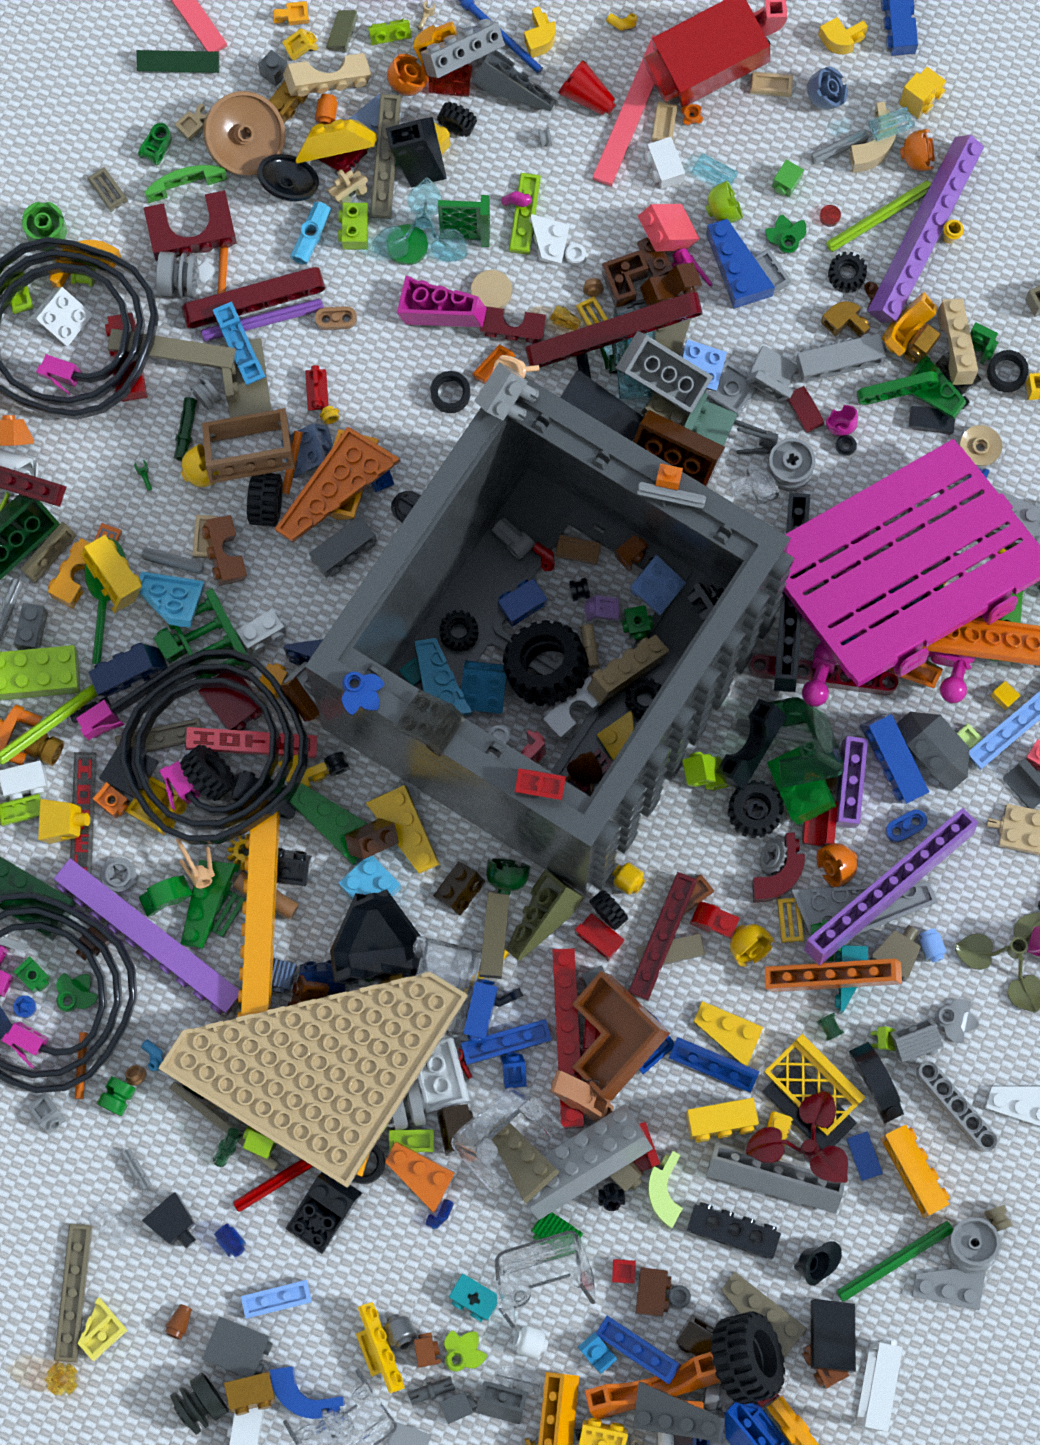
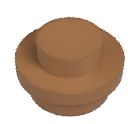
M597 278L586 280L583 286V292L590 297H596L604 291L601 280Z
M133 1065L125 1072L126 1082L131 1086L140 1085L147 1075L146 1070L139 1065Z

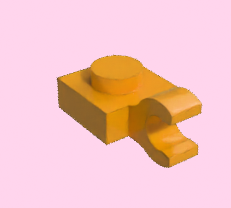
M307 1L286 3V9H274V23H283L288 20L289 25L308 24Z

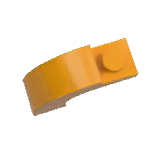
M78 241L110 252L121 258L119 249L103 241ZM62 249V250H61V251H67V252L80 253V254H83V255H86V256H89V257L98 259V260L104 262L105 264L109 265V266L112 267V268H115V266H116V264H114V263H112V262H109V261H106V260H103V259H100V258H97V257H94V256H91V255H88V254H85V253H82V252H79V251H76V250H71V249ZM55 260V263H58V262H59V263L82 265V266H85V265H86V264L79 263V262H71V261H64V260ZM60 272L50 275L49 280L52 287H63L71 273Z
M925 292L919 295L901 312L897 322H892L881 338L886 343L887 348L899 357L906 351L908 342L916 331L936 315L938 306Z

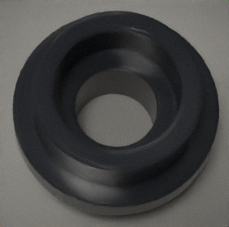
M850 435L840 436L836 441L835 447L839 454L849 456L855 452L857 443ZM847 443L850 448L844 449L842 444Z

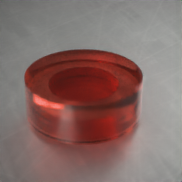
M826 205L821 209L820 221L827 227H833L839 223L841 212L834 205Z

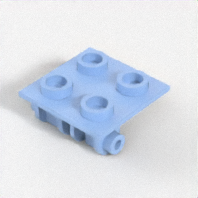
M687 339L682 357L712 375L713 378L707 388L717 391L727 352Z
M655 555L630 586L632 589L630 592L635 597L639 596L658 615H661L686 582L660 557Z

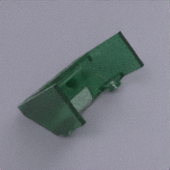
M799 697L770 702L775 704L787 716L782 725L783 727L805 723L814 739L800 745V756L779 760L782 788L840 776L844 772V762L827 715L817 708L806 704Z

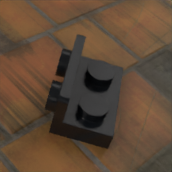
M278 848L277 882L306 887L312 856L307 855L303 851H294L292 853L285 852L283 848Z

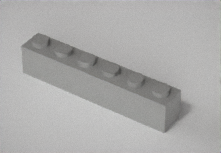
M717 1142L715 1143L706 1174L708 1177L835 1214L840 1205L845 1183H833L822 1180L815 1176L810 1169L779 1160L774 1163L760 1162L748 1156L744 1150Z

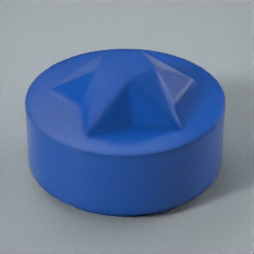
M26 995L18 997L13 1005L14 1012L21 1018L33 1016L37 1008L36 1002Z

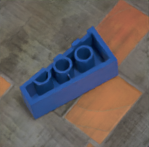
M881 0V9L886 14V17L883 19L884 30H888L886 47L890 49L891 56L916 54L918 47L916 18H911L914 15V0Z

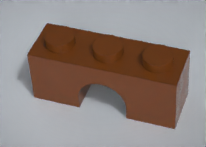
M227 515L207 519L201 531L203 539H207L208 542L207 555L209 560L213 561L214 568H212L214 580H218L219 586L244 581L247 573L242 555L236 557L228 556L222 548L223 543L233 541L236 536L232 516Z

